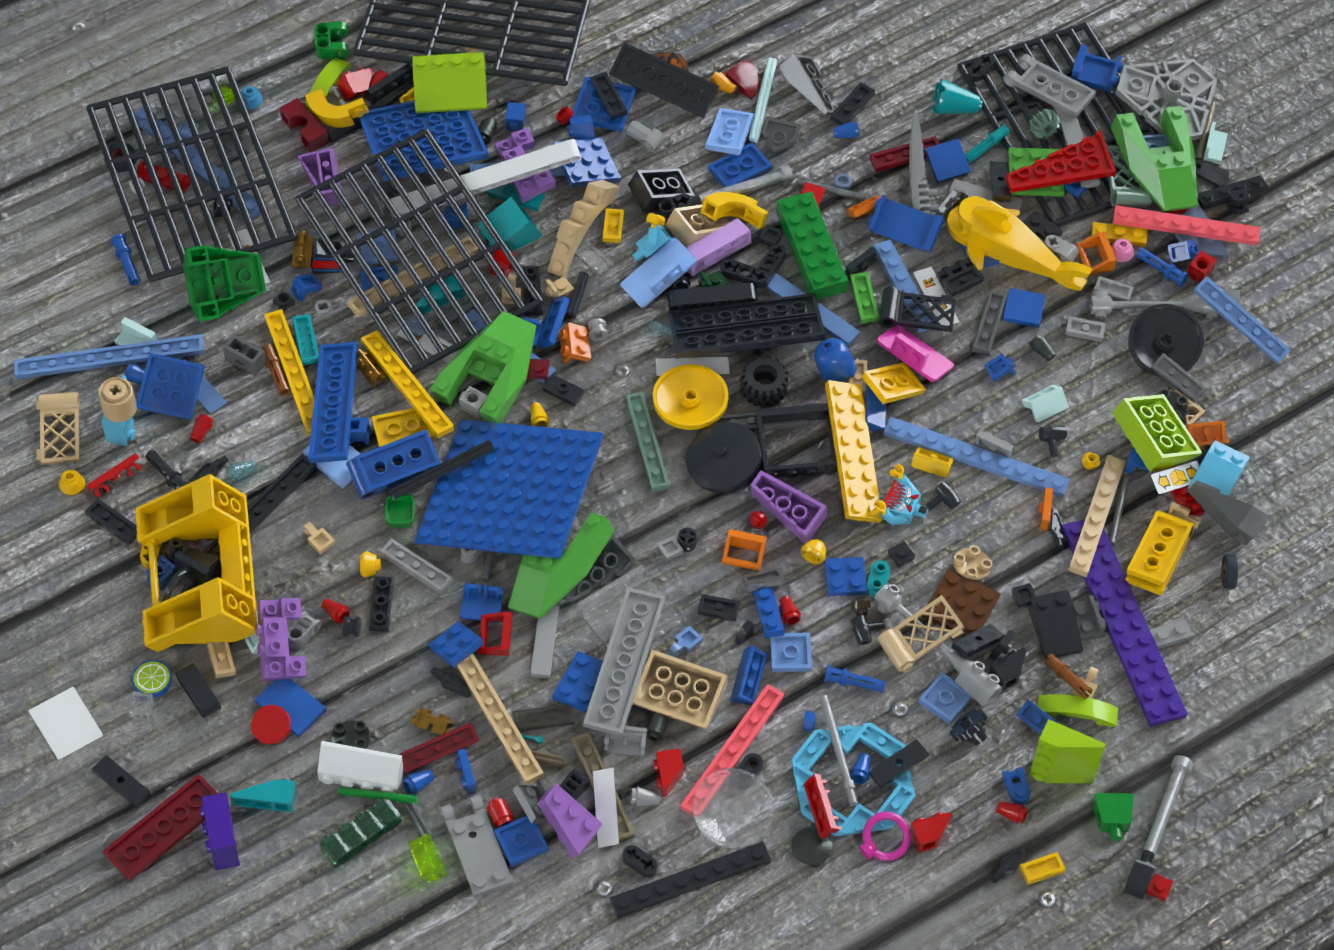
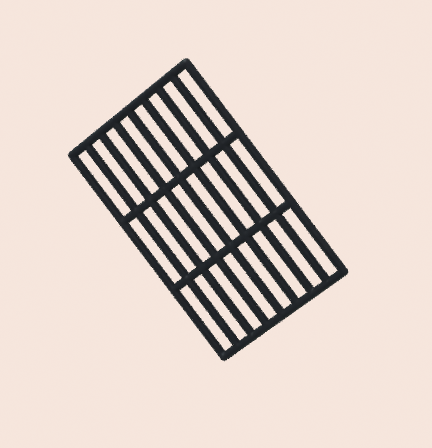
M370 0L353 49V55L413 64V57L361 50L362 45L424 53V56L467 53L434 48L435 43L497 52L496 57L484 55L485 62L494 63L493 68H486V75L567 86L591 0H563L583 3L582 8L529 0H479L511 5L510 10L449 0H395L439 7L438 11L377 3L378 0ZM521 6L577 14L579 19L517 11V8ZM446 8L507 16L508 18L507 21L445 13ZM374 10L436 19L434 23L374 15L373 12ZM521 18L576 26V30L570 31L514 23V19ZM444 19L504 28V31L499 33L443 25L441 23ZM370 21L429 29L432 32L431 35L372 27L369 24ZM513 29L573 38V41L569 43L513 35L510 32ZM443 31L501 41L500 45L442 37L438 36V33ZM366 33L427 41L428 44L426 47L365 38ZM512 41L568 49L570 52L567 55L507 46V42ZM504 53L566 61V66L503 58ZM508 65L563 73V77L561 79L500 70V66Z
M1087 22L988 53L994 58V67L1002 80L1006 75V71L998 57L1006 55L1017 74L1022 76L1025 72L1018 66V60L1013 53L1022 50L1024 54H1028L1035 59L1029 47L1038 45L1051 68L1063 74L1045 42L1053 40L1071 70H1073L1075 61L1060 37L1069 35L1079 51L1082 42L1075 32L1084 30L1100 56L1110 59ZM979 57L958 63L957 68L972 93L980 96V100H982L981 108L994 130L1001 127L997 119L1006 116L1024 148H1033L1013 114L1022 111L1030 125L1029 121L1033 119V116L1029 109L1038 106L1042 112L1044 108L1047 109L1045 106L1047 102L1030 94L1033 100L1024 103L1015 86L1010 87L1006 85L1017 103L1016 106L1009 108L989 74H987L983 80L1001 108V111L992 113L975 82L970 81L967 77L968 71L966 68L970 67ZM1104 91L1118 115L1126 114L1112 91ZM1095 95L1091 102L1112 134L1111 137L1104 139L1108 146L1116 143L1111 130L1113 122ZM1084 108L1080 115L1094 136L1099 130ZM1137 114L1144 126L1139 127L1142 134L1149 132L1150 135H1157L1158 133L1154 127L1145 121L1146 118ZM1057 128V133L1054 134L1058 139L1059 143L1061 144V146L1064 148L1066 147V143L1061 130ZM1007 136L1001 139L1008 152L1009 147H1013ZM1039 139L1044 149H1052L1047 139ZM1109 152L1111 158L1114 159V154L1112 152ZM1115 167L1116 173H1118L1120 170ZM1123 172L1120 174L1122 178L1127 181L1129 180L1126 174ZM1101 178L1107 190L1111 194L1108 178ZM1091 187L1088 190L1097 206L1088 208L1082 196L1077 198L1072 195L1082 210L1073 214L1063 197L1054 196L1065 214L1064 217L1056 219L1043 196H1034L1047 219L1056 226L1113 208L1111 201L1105 203L1097 189Z
M222 67L87 105L86 109L150 282L184 273L183 266L172 269L154 221L155 217L164 215L183 265L185 249L171 214L175 211L182 210L195 246H201L202 242L189 207L199 205L215 247L223 248L207 206V202L218 200L235 249L238 251L254 253L297 239V234L231 67ZM226 74L244 119L243 123L234 125L217 82V76ZM209 79L227 127L217 130L199 81ZM192 84L210 132L199 134L181 86ZM175 89L193 137L182 139L164 91ZM158 94L175 142L164 143L147 96ZM140 98L158 147L147 149L130 104L131 100ZM123 103L140 152L129 153L113 110V105ZM106 109L123 155L122 157L112 159L95 110ZM248 130L266 178L256 181L237 131ZM231 135L249 183L238 185L220 136ZM213 139L231 188L221 191L202 141ZM196 144L214 193L203 196L185 146ZM177 148L196 195V198L187 201L168 154V151ZM160 153L179 202L168 206L150 156ZM142 158L161 208L152 211L149 208L133 161ZM126 163L143 210L142 214L135 216L132 215L115 166ZM270 186L289 235L278 238L259 187ZM252 190L271 240L260 242L241 192ZM235 195L253 242L252 246L242 247L224 197ZM147 221L165 271L154 274L136 226L137 222Z
M428 129L417 132L295 197L296 202L383 336L413 375L465 347L484 329L482 328L479 331L475 329L444 282L445 278L451 275L454 276L486 326L492 320L459 272L469 266L499 313L501 314L503 311L508 313L475 263L483 258L486 259L518 307L516 311L510 314L520 317L539 307L544 302ZM424 137L427 139L458 187L448 191L416 141ZM408 145L411 147L441 192V196L435 199L431 198L401 153V149ZM391 154L395 155L426 204L418 208L415 206L385 161V157ZM376 162L379 163L411 212L403 216L399 214L368 166ZM361 170L363 171L394 218V221L386 225L384 224L353 177V174ZM346 178L379 229L371 233L367 231L336 183ZM328 187L332 189L362 235V238L354 242L352 241L320 191ZM463 193L496 242L495 244L486 248L453 197ZM313 195L315 196L345 242V247L336 250L306 204L305 199ZM447 201L480 252L470 256L438 208V205ZM431 209L463 257V261L456 265L453 263L421 214ZM413 218L417 220L448 269L438 273L406 225V222ZM398 226L400 227L432 278L422 282L390 233L391 230ZM381 235L385 237L416 284L415 287L409 290L405 289L374 239ZM366 243L368 244L400 295L392 299L389 298L357 248ZM499 249L502 251L534 301L527 305L523 303L492 257V253ZM349 252L353 254L383 300V304L374 308L342 259V256ZM437 283L470 333V336L462 340L459 338L427 288ZM421 292L454 342L453 345L446 349L411 298ZM403 301L406 302L438 353L431 357L427 356L395 305ZM386 310L390 311L422 362L414 366L411 365L379 316L380 313Z

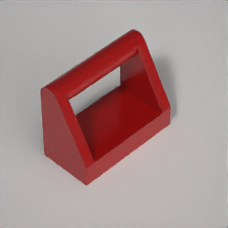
M512 612L481 615L479 637L482 638L484 644L478 648V654L510 656ZM488 621L503 622L501 646L486 647Z

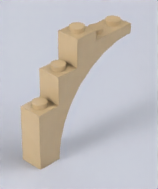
M605 180L588 183L583 200L575 201L570 218L562 220L556 236L558 240L547 269L548 272L559 277H566L576 250L588 228L599 213L613 203L619 186Z

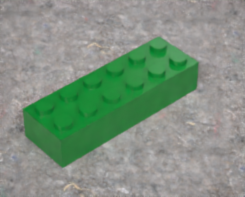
M812 191L777 200L776 213L808 293H815L817 300L845 293L847 291L848 279Z

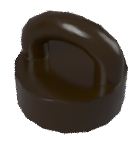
M869 600L853 601L851 603V609L855 610L856 616H867L868 609L871 608Z

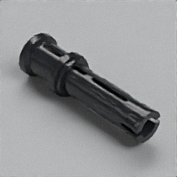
M152 449L147 452L145 458L163 475L168 486H172L176 490L189 484V482L184 481L181 473L174 471L155 450Z

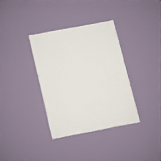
M74 687L28 710L58 760L104 736Z

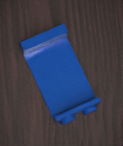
M881 195V198L875 202V213L873 216H870L867 223L870 232L931 254L944 222L943 216L937 214L933 216L889 200L884 195Z

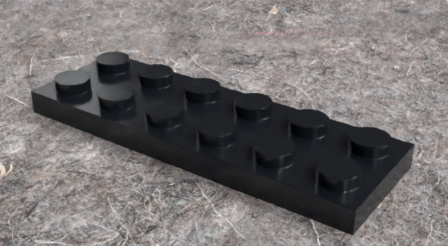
M623 43L609 72L610 76L703 119L719 89V85L627 43Z

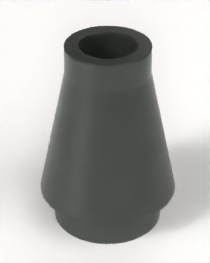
M1038 334L1030 341L1031 349L1047 361L1052 360L1056 356L1045 336Z

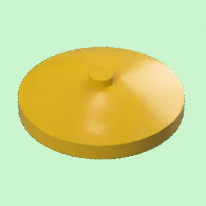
M696 364L680 365L669 369L659 377L653 389V405L658 416L667 424L684 430H698L714 424L723 416L728 406V388L723 378L708 367Z

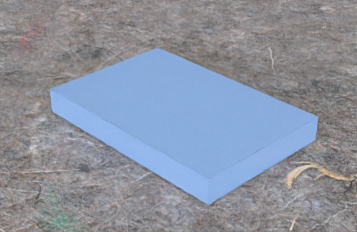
M719 108L705 144V150L740 155L752 125L754 113Z
M349 445L348 460L316 463L317 468L343 489L352 481L346 463L355 458V456L360 455V453ZM309 446L302 451V454L307 457L309 456Z

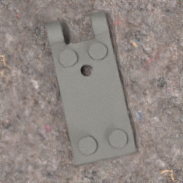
M1023 54L1017 62L1021 69L1026 70L1022 76L1013 70H1009L1003 77L1006 85L1010 87L1017 86L1076 118L1096 95L1095 90L1033 59L1028 54Z
M480 794L469 797L474 814L457 820L455 819L451 804L440 807L474 898L513 885V880ZM475 832L477 835L475 838H470L469 834Z

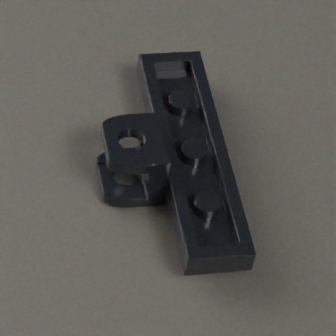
M1260 175L1198 193V203L1203 210L1227 203L1228 209L1233 214H1244L1249 212V205L1246 201H1249L1252 195L1268 191V184Z

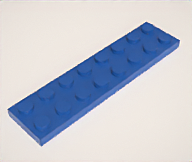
M357 342L320 345L308 456L310 463L348 460L357 366Z

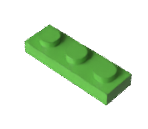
M868 272L850 274V282L861 324L879 321V313Z

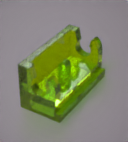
M429 833L408 842L423 880L427 879L428 882H432L448 875L436 844Z

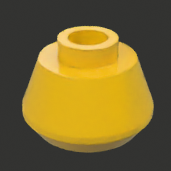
M67 470L60 477L59 489L67 495L78 494L85 486V479L77 471Z
M819 539L810 540L801 547L803 558L813 564L823 563L826 556L825 544Z
M363 552L360 557L361 576L367 578L376 575L377 571L381 570V559H377V555L370 552Z

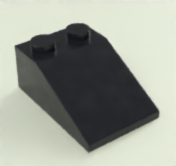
M680 168L637 170L627 184L642 212L659 211V202L661 200L679 194H688L691 197H695Z
M1064 590L1030 597L1028 611L1044 658L1049 659L1047 657L1049 654L1060 657L1083 652L1076 613L1069 591Z

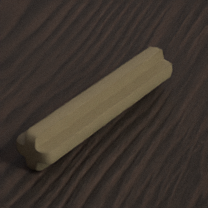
M530 750L538 764L563 768L565 762L563 756ZM505 751V757L510 758L507 752Z

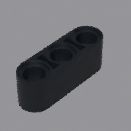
M194 663L175 673L180 685L202 718L221 709L218 699Z

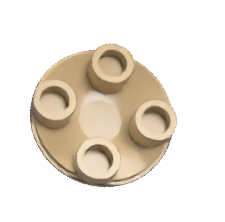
M975 545L958 551L953 559L955 570L961 576L971 580L985 578L990 573L993 565L989 557Z

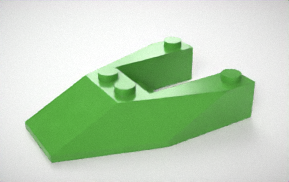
M1182 105L1165 108L1159 120L1170 144L1163 147L1148 148L1133 113L1116 115L1111 130L1128 170L1164 212L1197 207L1195 155L1188 119Z
M503 311L462 348L439 373L430 389L434 399L451 406L467 376L471 375L493 385L491 392L479 411L483 421L502 423L526 382L537 326Z
M591 512L568 549L564 548L561 559L523 555L508 608L537 619H541L586 577L615 531L607 517Z

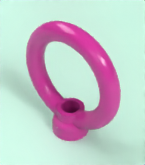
M893 812L877 813L866 822L862 834L863 844L859 846V849L868 860L872 857L882 861L896 860L904 855L909 848L911 841L909 826L898 814ZM882 820H891L897 823L903 834L900 847L890 853L879 851L871 841L872 828Z

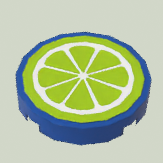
M159 660L142 662L132 673L134 690L143 697L156 698L165 694L170 688L172 681L170 668Z

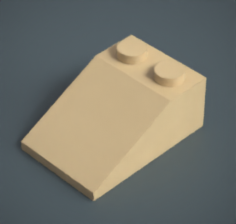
M701 204L675 208L665 225L687 247L730 222L726 217L716 221L700 213L703 205Z

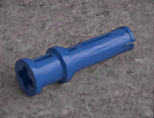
M125 234L114 235L110 242L115 247V255L121 260L129 284L131 286L137 285L141 282V279L131 258L132 250L127 245V237Z
M1143 247L1136 253L1137 258L1163 273L1164 278L1171 279L1177 283L1178 287L1183 286L1188 279L1189 273L1177 269L1175 264L1166 263ZM1150 257L1151 259H1153L1154 261H1156L1157 263H1159V265H1157L1156 263H1154L1153 261H1151V260L1148 259V258Z
M831 665L827 666L824 679L826 683L831 681L839 683L840 686L848 684L881 693L884 691L886 682L885 680L849 673V670L845 668L843 670L832 668Z

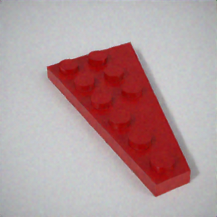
M1100 130L1092 137L1088 138L1087 136L1075 145L1070 144L1049 154L1043 160L1038 159L1028 167L1024 166L1007 174L1006 182L1010 193L1115 176L1116 170Z

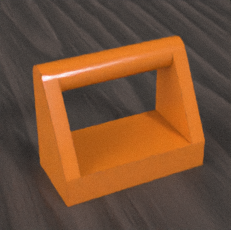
M1104 231L1096 233L1075 245L1079 249L1078 255L1082 264L1092 268L1089 276L1114 271L1117 259ZM1096 246L1103 262L1091 267L1084 249Z
M729 529L722 563L760 571L766 550L767 537ZM730 546L760 552L758 562L728 557Z

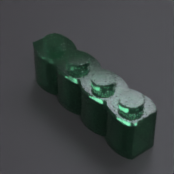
M388 798L379 799L373 803L371 809L359 812L355 816L354 821L343 823L336 833L324 836L320 843V850L334 868L339 867L352 856L364 850L369 844L380 839L385 833L396 828L402 822V816Z

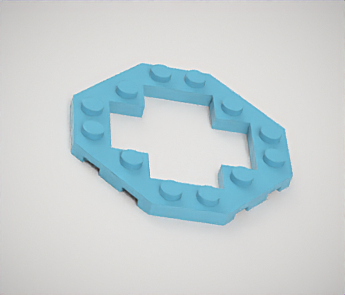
M863 723L861 726L851 727V725L837 727L843 752L847 755L858 741L886 759L905 747L902 742L872 723ZM823 729L814 730L791 761L801 814L814 823L815 820L803 783L814 774L810 770L828 747L833 745L829 730ZM910 770L890 782L896 788L877 813L893 812L902 816L915 799V791L911 781ZM858 803L848 818L832 808L833 816L838 817L835 824L836 826H841V829L837 833L831 834L833 836L863 833L866 822L875 813ZM891 820L879 821L874 825L871 832L892 829L896 823Z

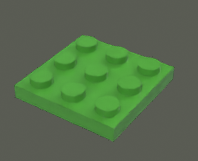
M1009 147V173L1024 166L1028 167L1038 159L1043 160L1049 154L1060 149ZM1064 184L1011 194L1064 197Z

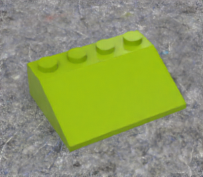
M484 52L413 56L416 113L487 109Z
M1164 394L1124 398L1112 412L1117 423L1121 426L1126 437L1130 440L1150 472L1164 471L1202 454V451Z
M1048 719L1039 738L1029 775L1039 782L1044 781L1046 783H1094L1106 744Z

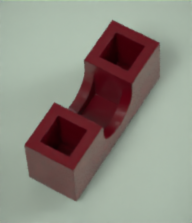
M298 98L279 108L281 119L290 130L299 126L304 127L299 130L300 139L310 153L329 143L328 129L319 123L316 115L311 114L307 105L301 103Z

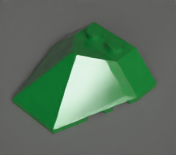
M207 245L185 248L183 271L190 306L199 322L218 319L230 310L266 291L260 254Z

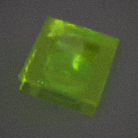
M227 85L220 88L228 107L236 100L233 91ZM213 93L212 97L217 102L216 96Z

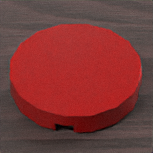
M278 705L263 706L257 710L252 718L251 730L254 737L266 745L279 744L287 738L291 730V717L286 710Z

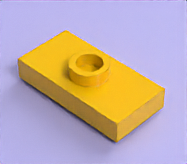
M1058 852L1019 865L1027 885L1054 877L1066 871Z

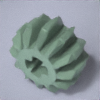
M1044 108L1042 112L1038 111L1036 115H1032L1033 119L1029 121V128L1036 137L1045 140L1048 136L1051 137L1053 133H1057L1056 129L1060 127V120L1054 111Z

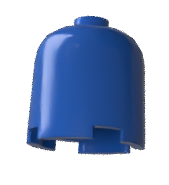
M829 338L820 342L816 347L814 360L824 381L831 380L845 383V380L850 376L854 377L857 371L856 362L844 341L837 338Z

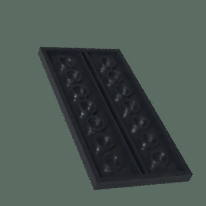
M815 293L668 311L676 359L826 340Z

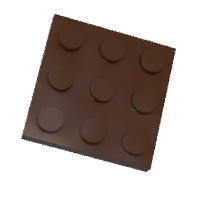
M948 568L928 604L943 595L965 627L962 629L963 634L960 635L964 637L983 628L1001 593L974 580L967 579ZM943 602L935 606L934 613L944 615L946 607ZM922 615L923 618L929 620L930 616ZM933 617L932 622L942 626L943 618ZM946 619V629L952 630L958 626L955 620Z

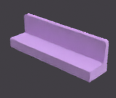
M735 219L685 247L697 260L696 264L688 270V273L694 276L751 244V230L739 219Z

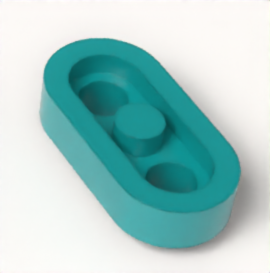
M880 560L874 562L871 566L867 593L874 598L876 593L884 585L888 584L890 566L887 562Z

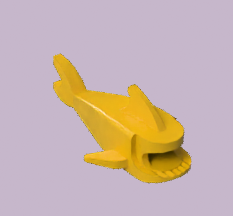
M972 196L964 199L960 206H956L950 211L947 218L948 231L953 239L967 247V255L978 271L983 269L985 255L999 260V263L1050 277L1064 287L1077 291L1083 289L1087 282L1085 278H1088L1092 272V268L1080 263L1060 262L1046 245L1017 218L1020 215L1019 210L1006 209L991 200L988 201L978 196Z

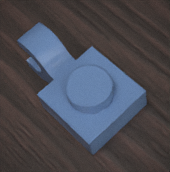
M688 626L675 636L676 643L669 648L671 652L668 655L678 658L683 650L690 653L702 643L703 638L693 628Z

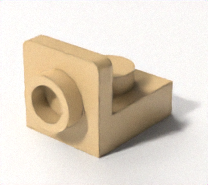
M564 276L554 282H551L550 279L545 280L544 290L549 298L551 297L555 300L573 294L574 288Z

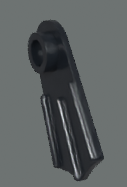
M1195 160L1196 166L1199 167V169H1196V174L1218 187L1229 182V170L1201 160Z

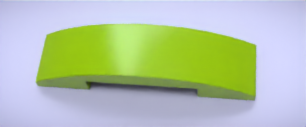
M338 58L332 59L321 71L309 93L322 89L326 98H328L330 88L335 86L341 75L349 70L351 63ZM306 100L305 104L307 105L309 112L313 114Z
M1065 694L1039 695L1037 706L1053 718H1056L1058 714L1096 720L1098 725L1117 726L1118 707L1109 703Z

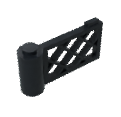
M889 286L882 291L878 322L885 328H892L897 325L952 332L956 299L949 295L937 297L900 292L896 287ZM904 299H910L914 304L908 307L903 301ZM925 301L930 302L933 306L926 309L922 303ZM942 304H950L951 308L945 312L940 306ZM918 306L923 312L916 316L912 309ZM937 309L941 315L935 318L930 312ZM908 313L912 319L909 321L901 320V317ZM927 315L931 321L924 323L920 318ZM945 317L949 321V326L941 325L938 321Z

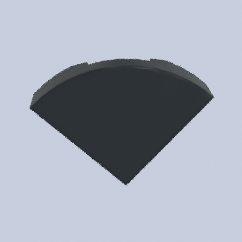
M746 621L742 626L744 630L735 637V643L739 646L753 634L754 624L751 621Z

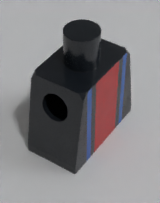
M314 239L311 254V273L314 275L340 273L341 269L322 240ZM331 241L336 250L343 248L342 242ZM351 252L342 256L345 263L354 262V256Z

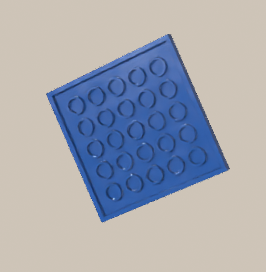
M415 100L369 110V113L358 117L372 155L393 146L423 129H428L453 166L489 158L488 150L470 110L416 113ZM425 137L416 141L434 170L445 169V166ZM409 145L400 150L415 174L427 173ZM394 154L384 158L397 179L409 177ZM376 162L383 182L390 181L379 163Z

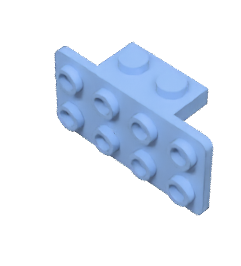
M672 238L623 280L621 287L641 308H644L694 266L697 260L677 238Z

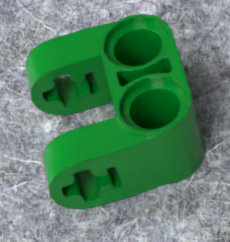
M345 22L318 23L315 26L316 56L319 59H344L349 56V46L347 43L331 42V39L347 37L348 25Z

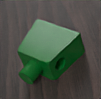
M1094 794L1092 805L1098 828L1101 832H1109L1111 841L1122 840V832L1129 831L1134 794Z

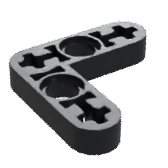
M780 244L773 245L757 268L732 259H725L720 264L721 273L724 277L742 283H753L757 288H765L786 259V249ZM767 264L774 265L773 268H765ZM743 271L749 272L747 276L740 275Z

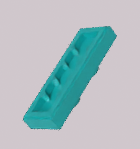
M509 183L490 189L487 192L488 196L503 201L512 197L521 207L537 212L545 198V195L540 193L530 201L522 203L513 185Z
M310 314L292 317L302 365L318 363L319 352Z

